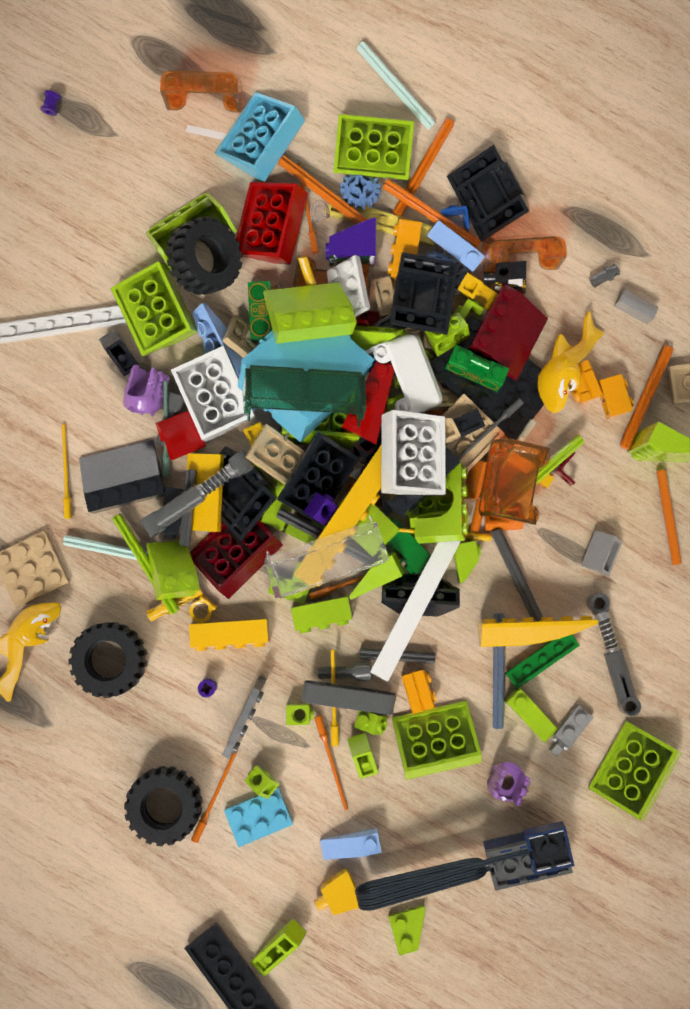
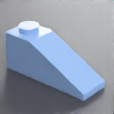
M439 220L426 235L472 272L485 257Z
M377 828L320 839L324 860L364 857L382 853Z

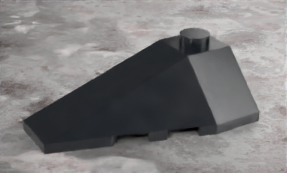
M448 448L445 449V478L461 463ZM382 493L386 502L400 517L407 516L427 496Z

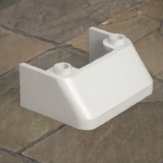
M407 334L365 350L370 356L374 354L375 359L380 363L391 361L404 394V398L396 402L395 410L423 413L441 404L442 394L418 335Z

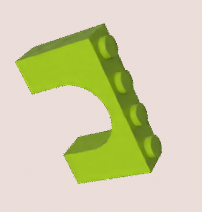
M462 462L445 478V489L453 493L451 508L439 517L415 519V539L419 544L465 541V534H468V523L465 522V515H468V506L465 503L468 490L467 485H464V479H467V468L463 466Z

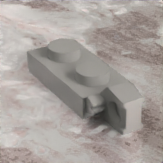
M576 705L553 734L552 740L554 744L549 749L550 752L558 756L563 749L567 751L594 717L579 705Z

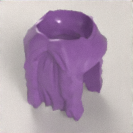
M133 365L126 388L124 389V407L133 413H140L141 415L148 413L154 416L162 408V402L164 401L163 381H167L168 385L170 377L163 372H158L153 367L150 372H146L144 369H139V365Z
M502 762L492 767L491 775L487 781V789L494 798L501 801H513L516 806H520L523 802L522 797L526 796V793L529 792L526 786L530 785V778L525 775L518 765L513 762ZM506 774H510L514 779V784L509 789L501 788Z

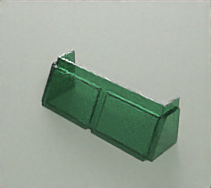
M250 365V368H245L242 395L244 413H247L248 421H250L251 408L355 414L358 427H360L361 420H364L366 387L365 375H362L361 372L308 369V371H304L303 368Z

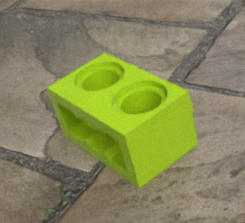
M459 312L450 316L447 335L425 331L427 342L437 356L470 338L468 324Z

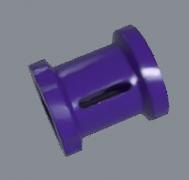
M46 90L44 92V104L40 107V110L47 115L56 116L58 101L61 100V95Z
M210 678L201 681L198 685V693L205 698L212 696L217 690L216 682ZM206 683L208 686H212V689L209 690V693L207 690H203V687L206 685Z

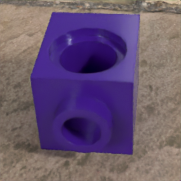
M316 492L304 512L324 526H327L339 507L333 503L335 499L326 493L322 496Z

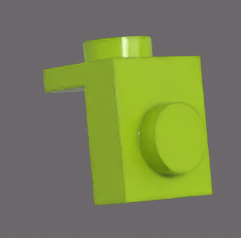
M468 299L463 307L459 305L456 312H459L465 320L470 310L480 316L484 308L481 307L482 304L480 302Z
M359 711L354 727L373 735H382L387 727V717L373 712Z

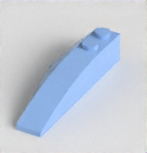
M202 303L192 312L199 337H202L204 341V354L224 346L239 379L240 365L243 358L222 341L227 330L226 326L206 303ZM246 395L252 411L259 409L260 406Z

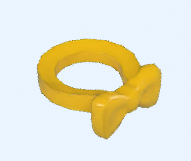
M201 595L199 600L191 604L189 609L190 617L197 623H204L211 618L213 610H216L217 605L212 603L205 595ZM206 603L208 605V615L205 618H198L194 613L195 606Z

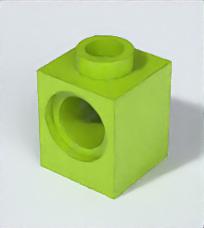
M309 703L286 704V725H310V720H314V708H310ZM297 709L305 711L306 716L303 719L296 718L295 711Z
M257 765L248 773L247 778L244 780L258 796L269 799L280 785L266 769Z

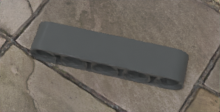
M311 680L304 681L301 701L309 704L389 715L393 714L396 694L388 691Z

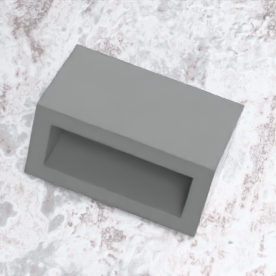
M626 289L622 291L614 306L645 324L654 319L658 310L656 305Z
M595 530L581 566L609 577L623 541L616 536Z

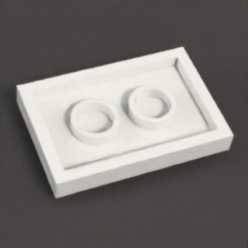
M354 255L326 271L328 283H340L352 304L355 317L370 309L359 256Z

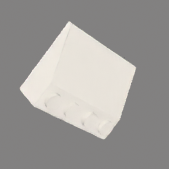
M224 346L171 370L203 441L207 442L223 435L255 416L245 393L237 387L239 379Z
M391 410L382 415L381 493L398 495L446 494L444 416Z

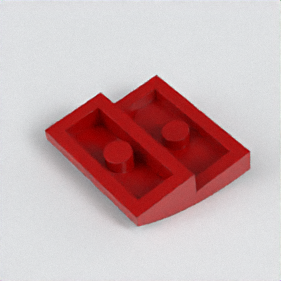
M189 410L155 423L160 440L165 442L170 460H175L206 447L205 441L201 439Z

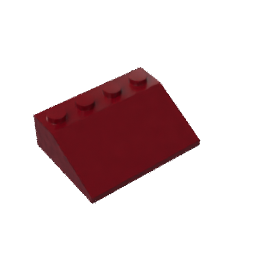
M504 283L468 350L484 359L509 368L507 376L516 381L548 318L521 292Z
M221 521V532H210L190 552L194 565L223 596L230 599L283 544L260 521L257 522L243 541H240Z

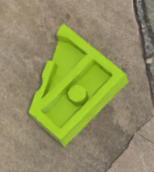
M424 905L388 915L399 956L418 951L426 910Z

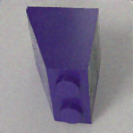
M370 218L329 236V243L325 244L326 260H329V266H337L350 257L357 255L360 257L362 266L374 267L376 257V218Z

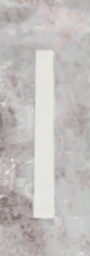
M187 125L186 132L223 140L227 133Z

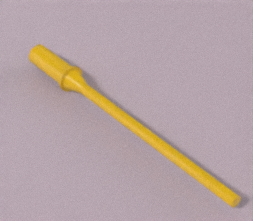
M63 424L62 444L65 493L62 500L64 519H72V499L68 489L66 425Z
M399 528V532L415 533V529ZM473 531L465 534V538L470 539V541L490 542L492 538L491 534L474 533Z
M331 649V683H332V684H335V650H334V649ZM332 707V722L330 725L331 746H339V725L336 719V707Z

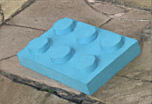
M277 787L269 799L255 796L224 810L238 847L293 825L279 787Z

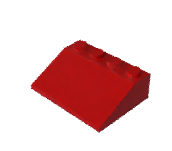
M250 182L236 236V241L240 243L239 250L242 252L243 257L274 264L291 265L308 193L298 184Z

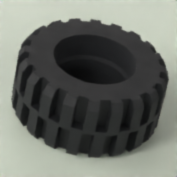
M199 217L182 224L173 231L172 237L167 242L169 248L166 249V256H168L169 260L166 261L167 265L171 267V275L177 278L176 282L180 286L184 285L185 290L188 292L193 291L197 295H208L231 286L234 283V279L238 278L240 273L238 270L242 267V262H240L242 252L239 250V241L235 239L236 235L233 231L230 232L228 230L229 227L225 223L221 224V221L216 218ZM197 240L203 242L212 253L213 269L211 273L206 271L196 258L195 246Z
M117 622L95 624L82 631L81 635L74 640L75 645L71 647L69 652L72 656L68 659V665H72L70 673L71 676H75L76 680L74 682L77 686L81 685L83 687L82 690L86 693H92V696H102L103 698L119 696L136 686L145 673L144 668L147 666L148 661L146 660L147 649L143 647L145 643L142 639H139L138 633L135 630L129 629V626ZM104 641H112L120 645L126 657L124 670L113 678L100 676L92 665L93 650Z
M159 766L156 769L152 768L143 773L132 784L131 789L126 795L127 801L124 803V809L127 811L125 819L130 822L128 827L131 832L133 830L137 832L136 837L138 839H146L145 843L149 845L153 842L156 843V846L162 847L164 844L170 846L175 844L176 841L180 842L185 839L194 829L202 812L201 804L203 801L202 796L199 794L201 791L199 786L195 785V779L192 776L189 778L186 775V771L176 770V767L173 766L169 768ZM157 788L170 789L181 800V813L171 823L158 822L147 811L146 799L150 792Z

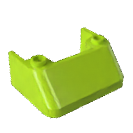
M209 193L198 196L147 230V237L166 265V260H169L168 256H166V249L169 248L167 242L172 237L173 231L182 224L199 217H211L212 219L220 220L221 224L225 223L234 233L237 232L223 206Z

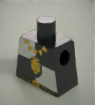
M527 261L496 263L495 272H484V283H495L496 292H499L505 283L522 294H526Z

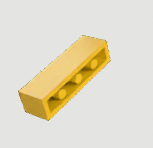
M268 619L189 624L190 648H195V651H205L207 647L215 646V650L226 649V645H234V648H246V644H253V647H264L265 643L269 642Z

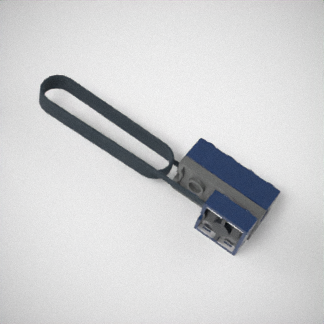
M561 821L526 829L521 833L483 841L487 858L485 860L467 858L365 882L355 889L358 907L363 911L377 910L476 881L484 877L488 871H490L495 891L573 873L572 867L575 865L566 826Z

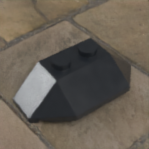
M403 574L402 577L382 585L381 603L396 613L401 614L421 575ZM441 578L422 616L439 617L460 608V589Z

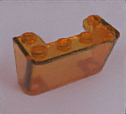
M166 71L161 76L160 92L167 110H181L186 104V93H209L223 95V105L227 111L237 113L242 111V81L233 73Z
M551 234L489 237L483 240L481 244V251L485 256L482 260L483 275L484 272H495L496 263L508 262V254L538 252L539 265L545 270H558L567 257L566 243L563 238Z

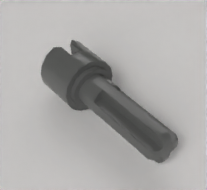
M167 391L169 418L182 410L184 399L181 395ZM158 433L156 443L164 446V441L160 440Z
M371 661L355 662L353 666L335 667V678H354L356 681L372 680V673H370L372 669ZM331 667L318 668V678L331 679Z

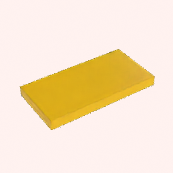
M187 454V470L197 471L196 486L200 483L203 484L204 480L207 481L208 477H213V474L216 475L217 471L220 472L221 468H223L224 455ZM220 485V488H216L211 494H207L206 500L193 509L192 531L221 532L223 485Z

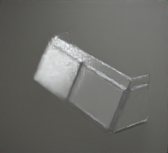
M369 516L370 522L273 555H270L267 551L265 567L275 598H283L328 583L330 580H336L386 563L390 559L377 522L373 523L371 516Z

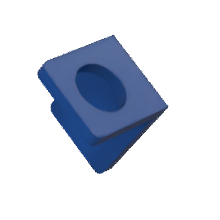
M451 205L447 209L441 210L440 213L445 217L462 215L464 229L469 231L470 224L467 206Z

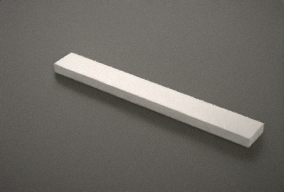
M118 305L0 323V344L126 325L127 323Z
M460 541L437 543L370 673L388 682Z

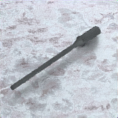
M518 398L505 411L503 410L501 417L457 458L460 460L501 421L508 417L510 418L524 404L523 401Z

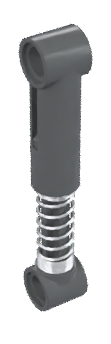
M245 450L232 456L224 469L221 468L222 470L220 472L217 471L216 475L213 474V477H208V480H204L203 484L200 483L197 486L194 484L159 510L144 517L140 522L149 536L153 538L162 533L173 522L204 502L208 496L207 494H211L216 488H220V485H224V482H229V479H234L236 476L241 477L251 471L255 465L245 457L247 454Z
M595 593L588 597L587 607L598 620V628L601 630L599 633L602 634L601 638L604 640L602 643L605 644L604 648H606L604 657L618 700L617 707L621 713L627 716H636L641 711V703L637 699L623 650L619 649L618 641L615 640L616 635L613 634L615 631L612 630L613 625L610 624L612 620H609L610 600L605 594ZM596 598L602 600L600 608H596L594 605ZM628 701H632L633 707L627 711L625 705Z

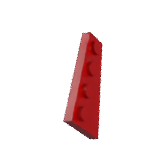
M376 361L342 425V428L376 445L382 426V415L386 410L395 373L393 365Z

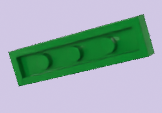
M573 634L551 640L506 671L505 674L515 689H518L580 645Z

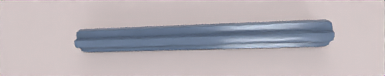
M503 613L494 614V619H497V622H502V618H505ZM504 646L493 647V728L503 729Z

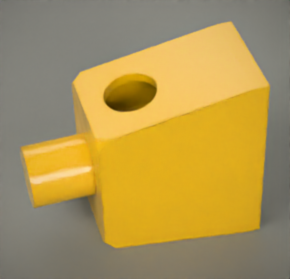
M347 867L321 885L323 896L314 900L318 911L329 906L331 913L337 915L359 908L355 895L357 887Z

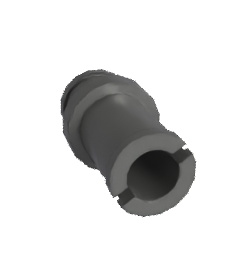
M616 264L610 267L606 266L603 268V271L589 277L590 283L596 288L608 280H614V277L620 275V270Z

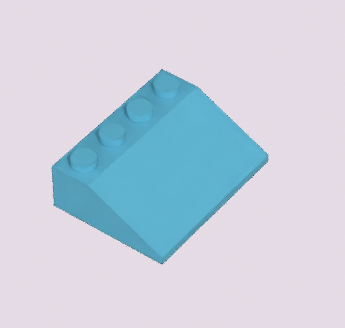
M255 92L215 153L250 176L265 182L305 122V119L296 106Z

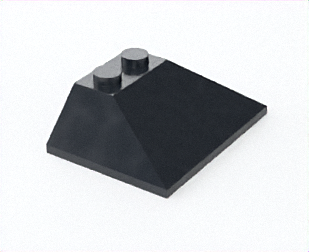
M494 144L447 176L461 205L467 206L468 218L481 242L530 212L527 196L510 164Z
M402 252L395 282L390 324L447 335L458 263Z
M225 446L219 453L224 455L223 469L229 463L228 460L237 453L228 446ZM256 467L241 477L236 476L234 479H229V482H224L222 488L221 521L240 541L244 540L277 499L274 485Z

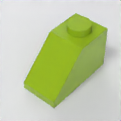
M476 541L460 543L453 555L458 583L465 582L480 560L479 556L482 555L480 544H476Z
M366 733L347 738L359 778L363 779L378 774Z

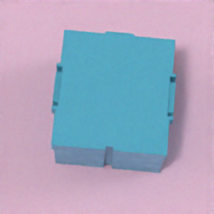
M272 330L264 337V340H259L258 346L241 360V372L237 387L265 412L267 410L271 412L272 418L301 442L364 382L374 359L352 341L349 335L276 344Z

